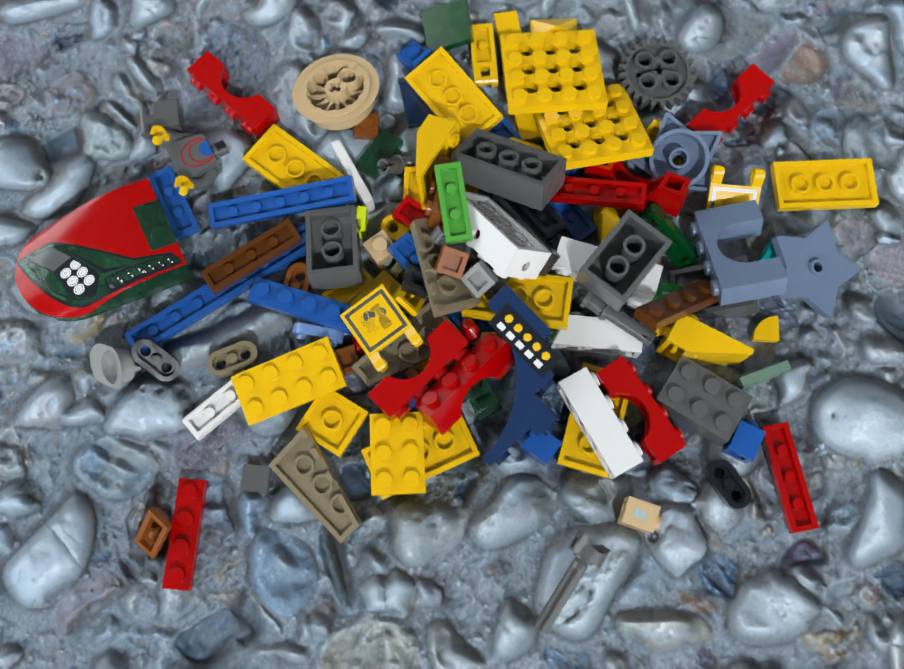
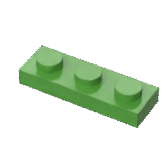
M461 161L434 165L446 245L470 242L473 240Z

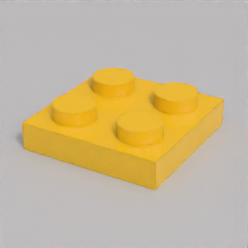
M332 392L315 399L295 429L300 432L303 427H308L317 444L341 458L368 417L369 412L339 393Z

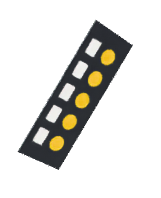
M508 304L488 322L541 377L561 359Z

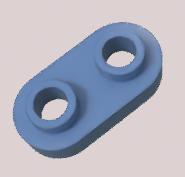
M294 323L292 335L296 336V341L310 344L311 340L317 341L330 337L333 348H336L337 345H342L344 339L343 332L306 323Z

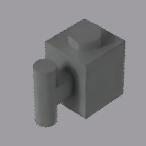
M177 98L153 101L152 115L149 114V108H139L142 137H151L150 131L155 125L162 126L166 132L186 133L184 110Z

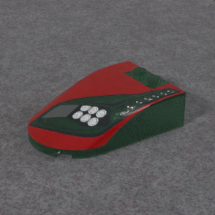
M148 178L102 194L84 203L39 232L23 247L15 267L16 284L27 304L39 314L56 318L58 321L85 320L191 280L187 263Z

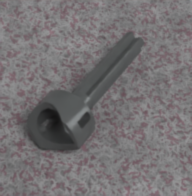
M578 530L568 547L574 552L573 555L576 557L572 560L533 625L544 634H548L586 572L588 565H595L600 568L611 551L604 545H591L588 535Z

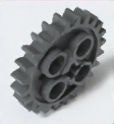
M651 37L649 43L642 39L640 46L633 43L632 49L627 48L625 55L621 57L617 81L622 82L620 86L627 90L626 93L629 97H633L632 104L639 101L641 102L640 109H643L645 105H649V111L652 112L654 106H657L659 112H662L665 105L669 110H672L674 104L680 106L682 100H687L694 88L697 76L694 75L696 67H691L694 59H686L689 52L681 53V44L674 48L673 40H670L668 44H664V38L661 37L659 43H656L654 37Z

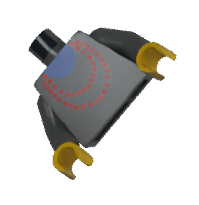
M160 125L153 126L150 131L151 135H155L152 138L154 145H161L163 141L167 143L165 144L166 150L179 174L175 179L174 187L180 186L179 194L181 196H186L188 192L192 193L209 189L223 171L217 159L230 153L224 140L210 145L204 134L166 132Z

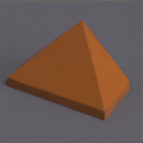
M150 508L134 540L152 559L158 555L172 527L165 509Z

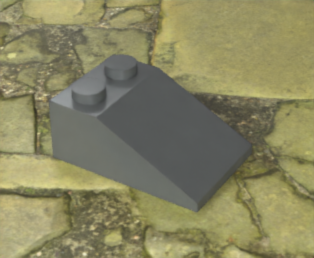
M348 205L305 211L307 277L313 291L364 285L356 206Z
M747 255L730 258L737 262H750ZM703 264L669 271L671 284L682 287L701 279L711 281L710 276H706L704 273ZM757 299L720 306L718 301L692 314L699 319L728 318L759 313Z

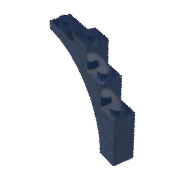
M507 284L487 302L495 314L508 304L547 344L552 341L549 336L553 332ZM513 348L517 380L514 404L508 422L500 437L482 458L489 466L494 462L500 465L511 454L507 450L514 443L519 447L530 437L527 433L529 429L538 437L541 433L547 436L558 426L554 422L558 416L536 394L539 390L545 393L555 383L552 380L555 374L549 370L541 377Z

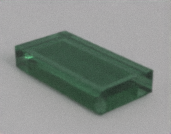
M383 128L356 162V169L376 181L380 176L378 169L384 168V166L377 167V162L382 158H391L393 155H396L404 145L403 140Z

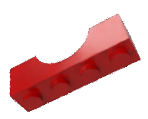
M208 50L187 69L191 77L190 83L199 92L203 90L207 93V98L215 106L221 105L224 108V113L233 121L237 119L241 123L242 129L250 136L254 134L260 139L273 124L276 125L280 121L276 108L259 94L247 98H239L229 94L226 89L230 76L226 67Z
M753 63L736 79L730 89L734 99V107L724 112H713L703 109L686 127L692 131H722V136L725 133L730 135L740 124L738 121L742 117L747 119L756 109L754 106L758 102L763 104L770 97L772 92L769 90L775 81ZM721 136V139H720L718 145H719V144L722 142V140H723L722 136Z
M622 161L588 166L585 168L584 178L648 183L645 206L648 207L651 203H656L666 214L674 217L678 216L686 201L692 180L668 171L656 179L640 178L629 172Z
M444 320L427 337L430 359L426 368L420 374L409 379H396L387 375L368 393L370 400L391 421L396 418L402 419L410 411L409 405L415 399L419 400L429 390L428 386L435 380L439 381L449 371L447 368L454 361L458 363L468 353L469 341L447 320Z
M489 332L414 404L425 422L443 436L462 417L463 400L475 383L487 377L500 380L515 365L514 354L509 344L502 338Z
M621 356L595 374L600 382L598 387L610 399H625L639 408L645 421V431L639 446L651 463L656 466L687 446L683 441L685 437L677 426L673 427L670 423L666 409L661 404H657L652 398L653 393L648 384L641 382L637 377V370L630 360L626 361Z

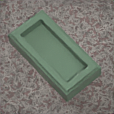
M786 360L739 377L732 382V385L743 390L781 376L790 371L791 366L789 361Z

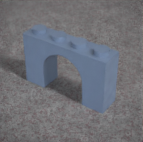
M756 200L694 211V220L690 223L691 236L697 238V253L699 257L703 256L704 273L711 278V293L713 296H717L720 306L782 295L786 292L788 275L780 257L755 262H737L727 258L719 250L730 241L761 235L763 216Z

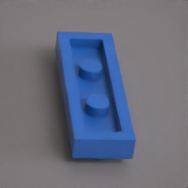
M168 166L148 175V178L176 239L181 241L202 230L186 196L179 194L180 186L174 187L177 176L173 168Z

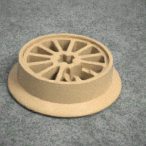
M351 54L329 55L311 63L300 73L293 87V102L301 115L313 121L321 128L327 130L348 129L361 123L372 111L379 90V77L375 68L367 60Z

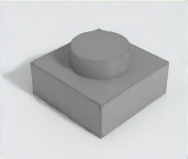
M483 260L477 262L461 277V280L477 299L499 281Z

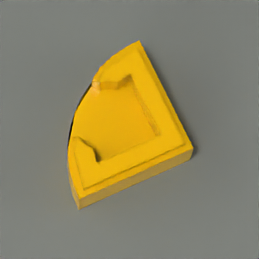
M771 316L762 320L753 330L751 342L777 343L779 341L778 316Z

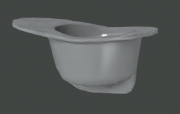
M97 343L90 352V364L94 376L99 382L113 389H118L122 384L133 380L135 372L142 368L141 365L135 362L128 349L113 348L103 343Z

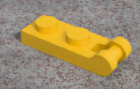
M493 24L472 25L474 42L470 43L473 82L479 88L484 85L498 87ZM481 71H489L490 75L481 76Z

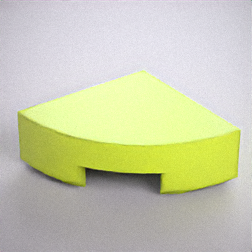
M358 206L356 211L359 237L366 239L369 214L367 206Z

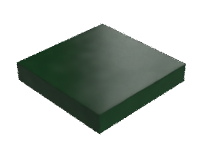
M453 0L421 12L427 48L433 50V53L441 46L445 51H449L474 42L467 0Z

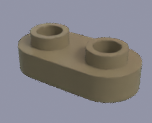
M250 341L237 342L213 352L207 359V368L216 377H227L254 366L259 360V350ZM245 352L251 353L248 359H243ZM226 361V366L223 369H219V363Z

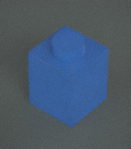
M740 420L729 441L723 445L721 452L745 464L754 461L766 432L759 429V425L751 420Z
M529 429L527 433L530 437L520 445L519 449L545 467L563 442L550 433L547 436L541 433L537 437Z

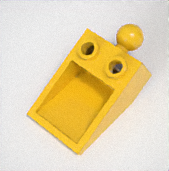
M428 114L417 131L415 176L423 210L426 209L428 200H432L433 197L428 193L437 158L440 155H446L451 159V153L459 146L461 125L454 117L444 119Z
M693 314L654 331L657 333L656 337L663 335L655 352L674 362L683 355L697 364L736 366L751 356L755 350L700 322L699 318Z

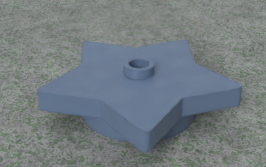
M666 112L656 139L652 142L654 147L653 156L630 159L629 162L652 179L659 178L668 171L692 179L688 191L708 192L711 169L710 160L723 133L722 131L689 130L673 115ZM676 157L681 158L683 161L682 165H675L673 159Z
M820 222L802 238L790 236L773 237L771 241L777 257H780L788 275L785 294L773 296V298L803 300L823 318L831 317L838 287L858 273L860 269L837 251L829 222Z

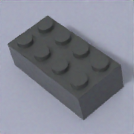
M478 128L451 153L452 162L461 161L464 184L539 211L544 209L564 185L567 158Z

